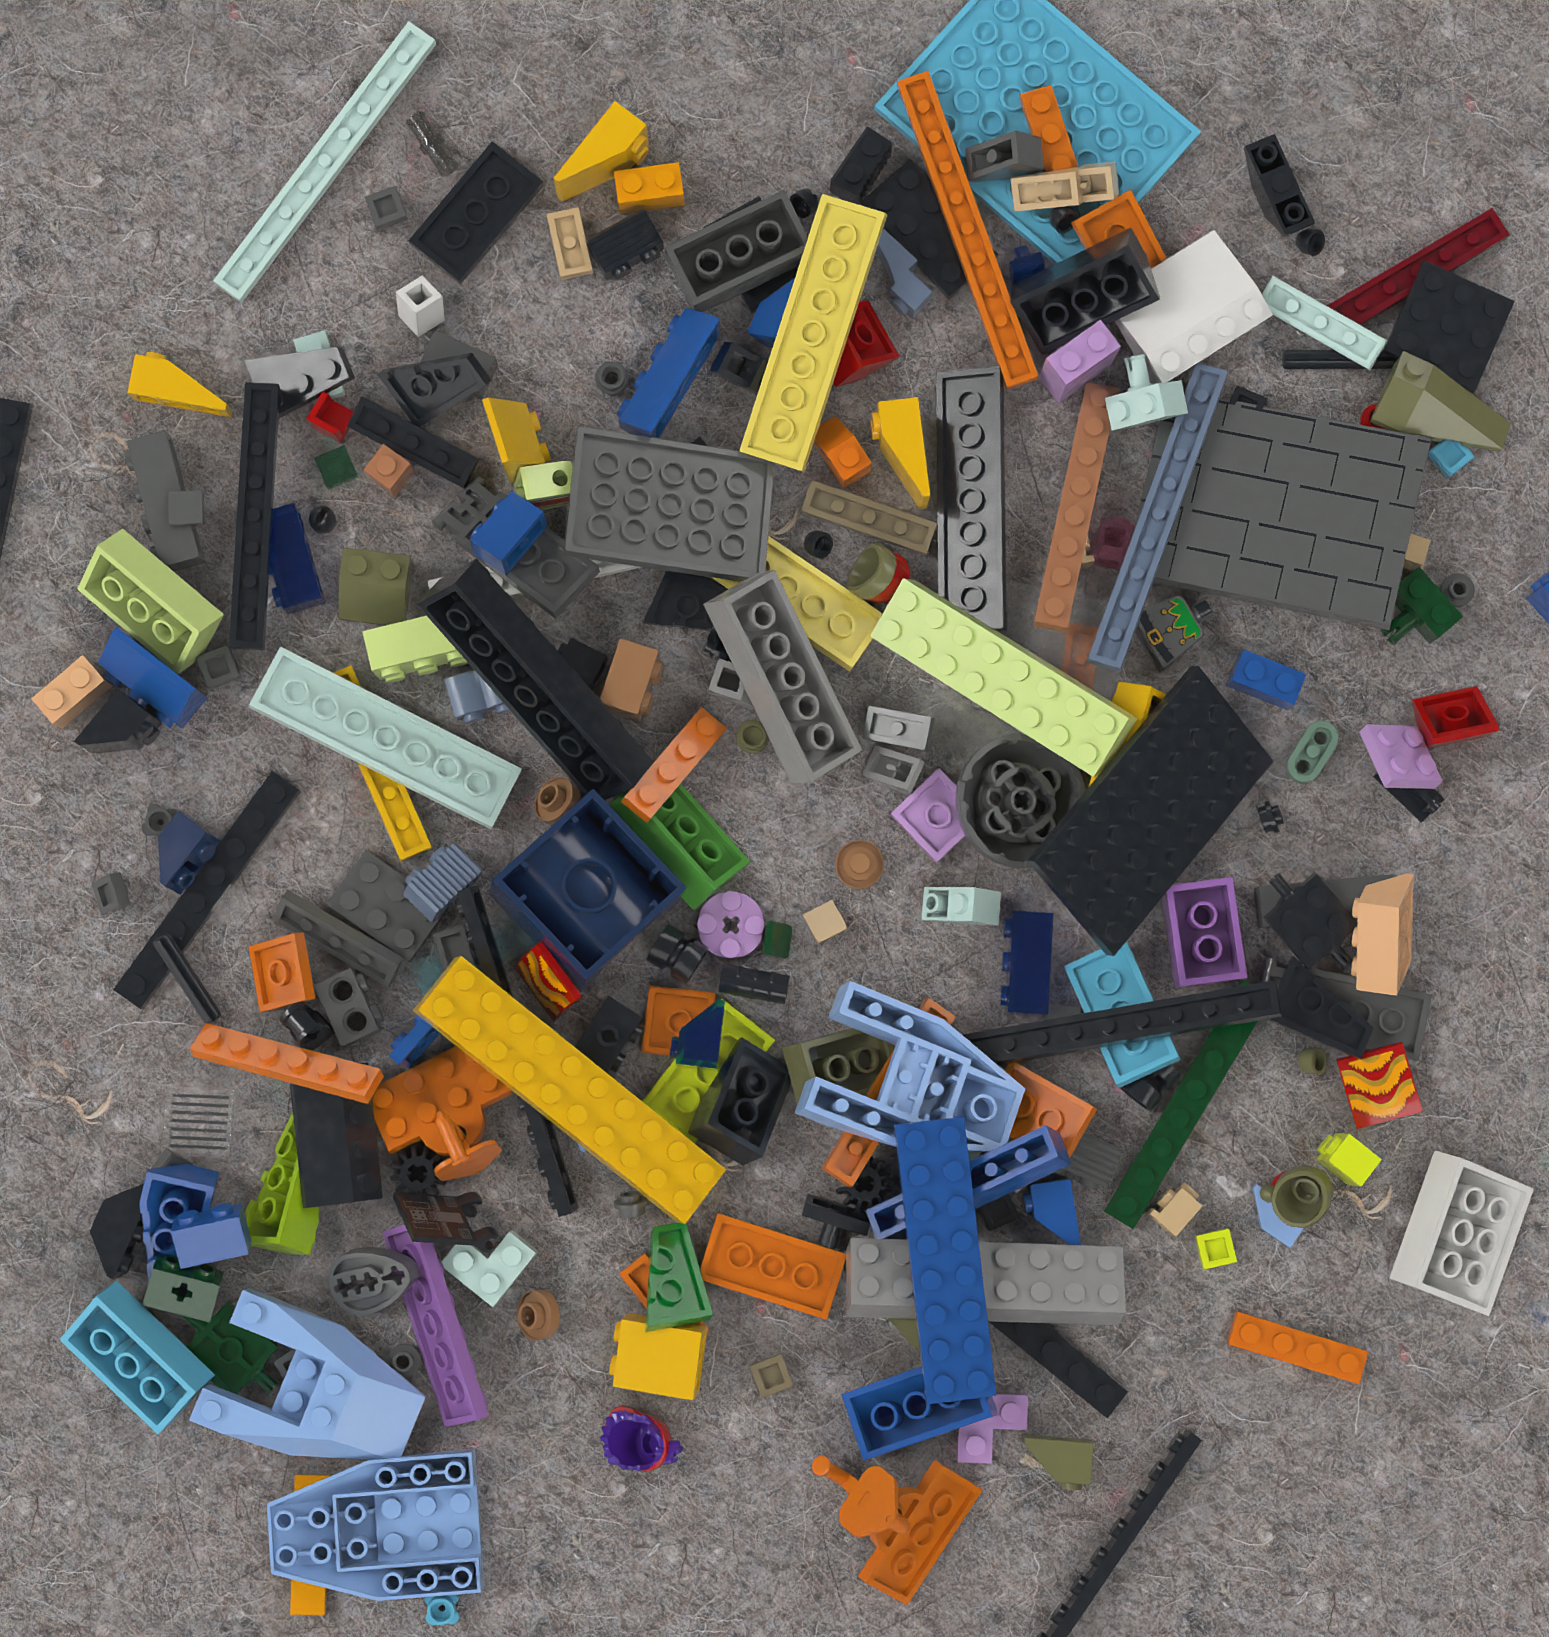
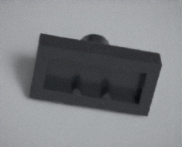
M807 1194L802 1216L823 1222L818 1239L820 1245L836 1249L843 1229L867 1236L870 1221L866 1212H857L855 1208Z

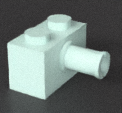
M1145 354L1124 359L1130 383L1128 392L1105 398L1112 431L1138 427L1188 413L1182 381L1150 383Z

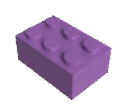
M1233 877L1172 885L1161 899L1174 988L1247 978Z

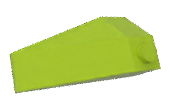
M292 1112L275 1147L277 1158L269 1172L264 1170L260 1179L264 1185L257 1200L250 1199L245 1210V1218L251 1237L250 1246L291 1255H310L316 1239L319 1207L303 1208Z

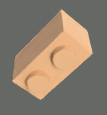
M82 655L32 697L31 700L53 725L63 729L113 685L102 675V672L91 660Z

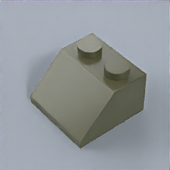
M343 547L339 575V620L385 626L406 621L414 570L412 558L407 555Z

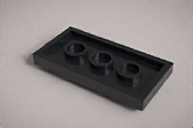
M492 141L408 240L409 244L461 285L544 186L543 181Z
M909 159L861 201V205L887 214L883 229L918 260L917 266L949 300L968 282L932 182ZM993 249L995 257L997 258L998 253Z

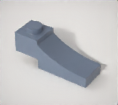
M883 229L875 253L881 260L892 285L889 293L890 304L899 314L903 316L907 314L914 319L931 301L932 291L913 274L918 260Z

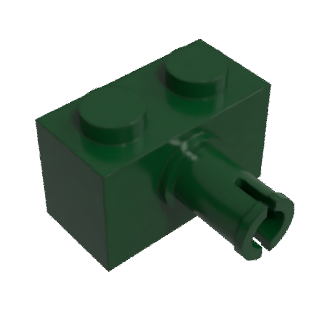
M1419 566L1399 584L1395 605L1401 613L1391 621L1389 630L1380 629L1385 637L1396 629L1397 631L1387 639L1388 642L1395 645L1415 627L1424 639L1431 644L1462 619L1463 616Z

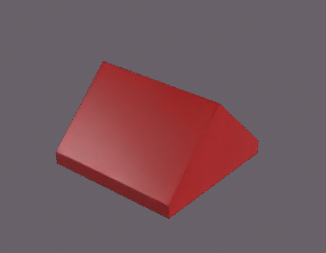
M1477 686L1412 699L1417 727L1428 749L1488 737L1499 731V725Z

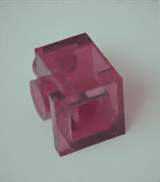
M1113 516L1110 517V520L1101 518L1093 551L1095 560L1093 564L1095 566L1115 570L1121 569L1131 542L1134 524H1130L1129 520L1122 517ZM1116 540L1121 543V546L1119 548L1109 546V543Z

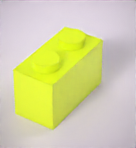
M1336 1133L1334 1137L1328 1135L1319 1145L1317 1151L1320 1152V1155L1316 1159L1347 1185L1360 1187L1382 1160L1352 1135Z

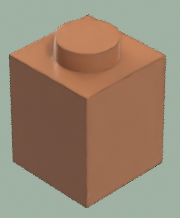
M384 444L363 470L368 479L394 498L414 473L408 461Z

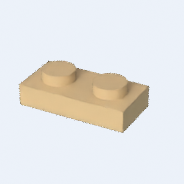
M579 207L546 214L561 280L593 274Z

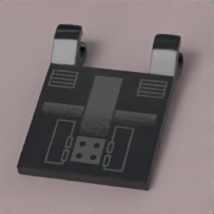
M394 1192L393 1200L412 1242L475 1246L484 1253H491L494 1250V1246L489 1240L499 1239L496 1229L484 1227L472 1231L466 1218H472L477 1215V1210L473 1204H482V1199L477 1192H467L459 1196Z

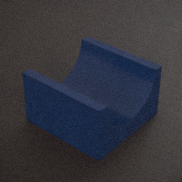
M592 789L492 879L489 895L535 944L543 942L571 982L582 992L632 940L665 912H670L680 902L687 887L604 799Z

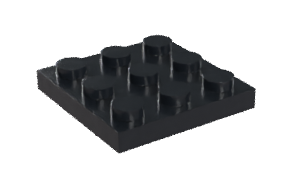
M1423 261L1382 353L1398 360L1402 352L1405 351L1435 365L1466 390L1473 393L1477 389L1515 301Z

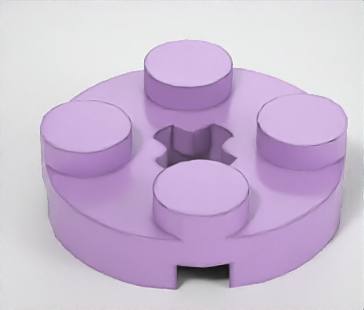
M734 891L719 893L710 898L702 907L697 922L701 942L709 947L708 950L712 954L728 959L744 957L755 950L762 940L765 926L763 914L758 904L749 896ZM725 917L729 919L737 917L740 920L737 924L740 930L736 934L732 931H729L727 934L723 932L722 929L725 926L723 919Z

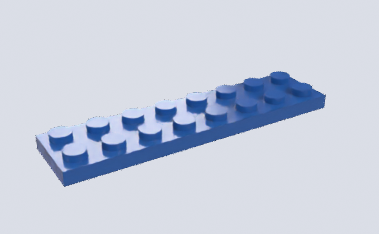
M964 1117L894 1124L925 1401L927 1404L996 1396Z

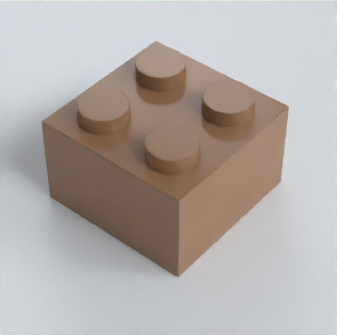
M619 639L600 697L601 702L613 715L638 723L641 722L643 715L649 716L654 701L651 689L653 684L659 685L665 667L663 666L664 661L660 659L659 650Z

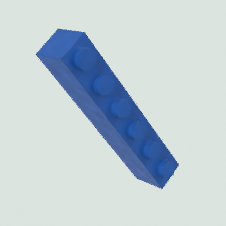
M1045 1125L969 1161L975 1209L1072 1164L1060 1133ZM902 1193L866 1210L876 1239L907 1240Z

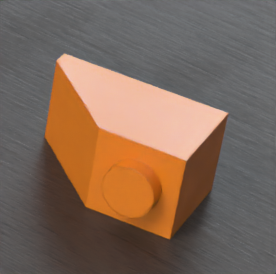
M836 416L819 425L813 444L842 489L871 472L872 462L855 436Z

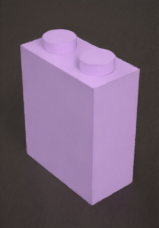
M1099 320L1048 356L1039 379L1059 404L1083 387L1086 382H1090L1111 367L1121 346L1104 323Z

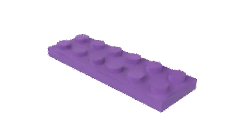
M404 1224L383 1231L382 1234L387 1249L411 1257L418 1266V1278L409 1291L403 1295L445 1427L472 1422L489 1416L486 1408V1396L479 1387L476 1378V1366L473 1359L469 1356L465 1344V1332L458 1322L454 1310V1298L451 1292L448 1291L443 1276L444 1267L440 1259L437 1258L433 1243L412 1242ZM395 1270V1274H404L403 1271Z

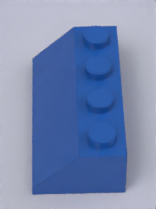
M685 308L681 316L676 314L667 329L670 335L664 344L661 342L657 344L650 357V360L653 361L647 372L641 371L633 388L637 389L631 400L626 398L617 412V416L620 417L618 420L619 427L622 430L633 435L660 438L720 337L719 318Z
M922 1366L841 1394L863 1461L999 1415L992 1396L927 1404L925 1401Z

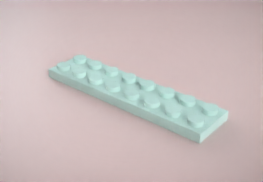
M282 647L279 648L249 704L250 709L489 829H492L522 768Z

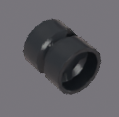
M668 923L651 948L646 961L661 970L668 967L670 975L686 985L709 947L694 938L687 941L685 939V932Z
M1168 1065L1120 1087V1089L1140 1106L1151 1112L1162 1099V1089L1169 1090L1180 1077V1073L1172 1065Z

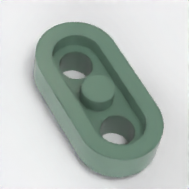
M1317 721L1308 726L1286 761L1287 775L1293 781L1308 783L1314 780L1321 772L1337 746L1339 739L1337 729L1331 723ZM1316 733L1324 736L1325 742L1323 745L1315 742L1314 736ZM1299 761L1307 764L1308 769L1305 773L1298 771L1297 763Z

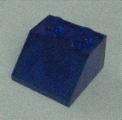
M718 999L683 1026L679 1031V1037L672 1036L670 1058L676 1059L675 1064L677 1067L717 1071L725 1000Z

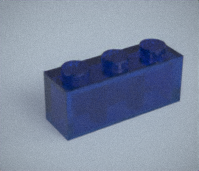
M295 503L274 508L272 520L269 576H274L276 587L271 588L276 606H282L287 614L326 603L301 513Z
M1012 911L1010 918H1004L1003 938H1009L1008 952H1002L1001 971L1007 972V983L1000 987L999 1002L1000 1005L1005 1006V1013L1048 1015L1054 913Z

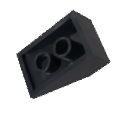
M739 1038L699 1103L688 1133L742 1166L762 1158L791 1085L787 1065L746 1039Z

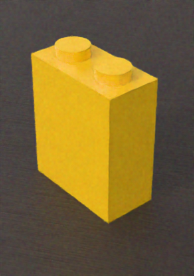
M627 1313L621 1319V1322L617 1321L614 1330V1342H618L617 1355L612 1356L609 1374L614 1376L613 1387L694 1400L700 1391L708 1326L686 1324L645 1332L646 1315Z

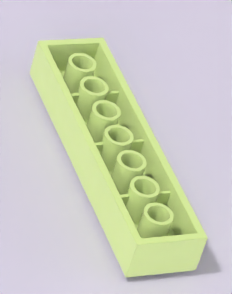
M902 579L870 635L876 641L1093 777H1098L1115 757L1138 719L916 580Z

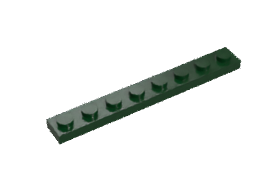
M1242 980L1239 986L1249 985L1250 983ZM1258 1021L1213 1028L1104 1210L1105 1213L1134 1230Z

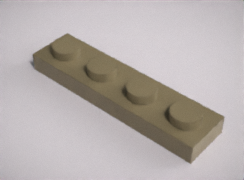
M814 480L810 483L801 509L802 514L923 556L927 554L937 523Z

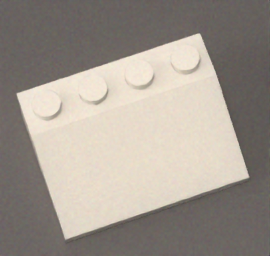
M1212 230L1151 268L1160 300L1115 322L1134 356L1145 354L1150 383L1158 384L1170 381L1265 321L1273 314L1257 285L1215 230Z
M1434 1151L1389 1278L1489 1316L1534 1189L1463 1158Z

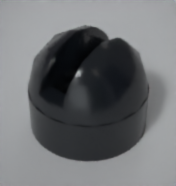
M810 189L799 190L791 195L789 199L797 216L800 218L808 217L818 207V196L812 194Z
M1070 206L1055 207L1050 210L1048 218L1051 226L1058 233L1064 234L1073 228L1071 222L1078 219V214Z
M1306 228L1297 234L1296 246L1302 253L1316 256L1323 250L1325 235L1321 230Z
M318 506L310 512L309 524L315 532L326 534L335 528L336 516L330 508ZM323 511L327 512L320 525L317 526L315 523Z
M823 531L809 532L804 539V549L809 555L823 559L827 557L833 548L831 535Z

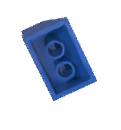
M115 627L111 632L98 662L100 666L106 669L102 675L117 687L121 683L129 687L132 691L128 696L142 707H145L148 703L158 710L154 716L169 728L175 723L183 729L206 701L207 697L119 628Z

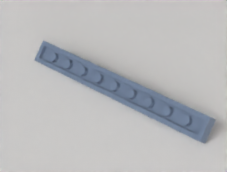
M1202 363L1195 364L1184 394L1188 413L1176 416L1090 651L1088 657L1089 664L1121 673L1228 377V371Z

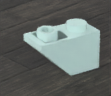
M924 887L921 920L969 925H999L1001 892L975 887Z

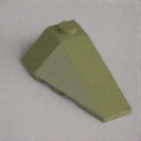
M1405 351L1402 352L1389 371L1370 420L1371 423L1386 430L1428 436L1431 438V441L1441 442L1443 439L1458 441L1462 446L1496 452L1502 450L1511 425L1510 422L1435 365Z

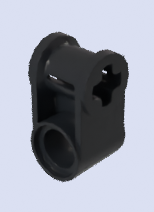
M304 1002L292 1005L280 1017V1022L290 1030V1034L297 1044L307 1050L314 1051L335 1034L328 1021L317 1010H313Z

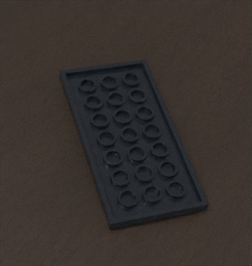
M1190 666L1027 861L1106 955L1115 956L1274 761L1199 666Z

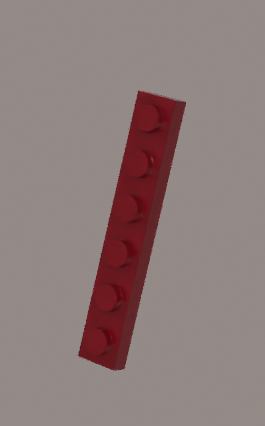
M1491 208L1328 304L1327 307L1362 325L1406 299L1423 261L1451 272L1504 241L1510 234L1494 209Z

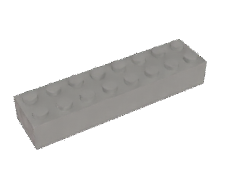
M850 1238L846 1250L847 1317L916 1319L907 1240ZM979 1242L988 1321L1119 1325L1126 1314L1123 1247Z

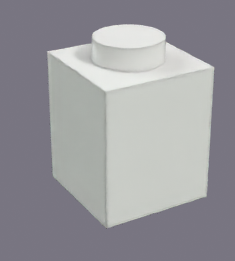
M423 275L396 291L398 316L418 337L445 321L443 296Z

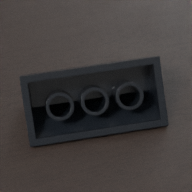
M1129 228L1015 283L1010 303L1043 355L1067 344L1099 320L1104 325H1107L1160 300V295L1147 255L1133 230Z
M290 1083L303 1208L382 1199L383 1193L372 1098L366 1104Z

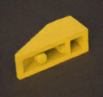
M146 352V356L135 354L127 392L134 401L231 418L232 410L227 403L169 360H166L165 355L156 352Z

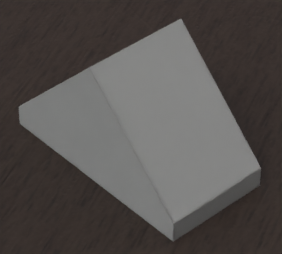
M875 745L862 776L908 797L925 762L921 759Z

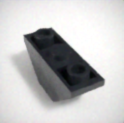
M1273 134L1246 145L1244 152L1251 187L1265 218L1283 237L1314 225L1315 221L1276 135Z
M144 1183L104 1199L89 1231L106 1276L111 1279L120 1278L122 1273L126 1275L129 1272L135 1257L131 1255L136 1242L140 1243L143 1240L144 1228L139 1202Z

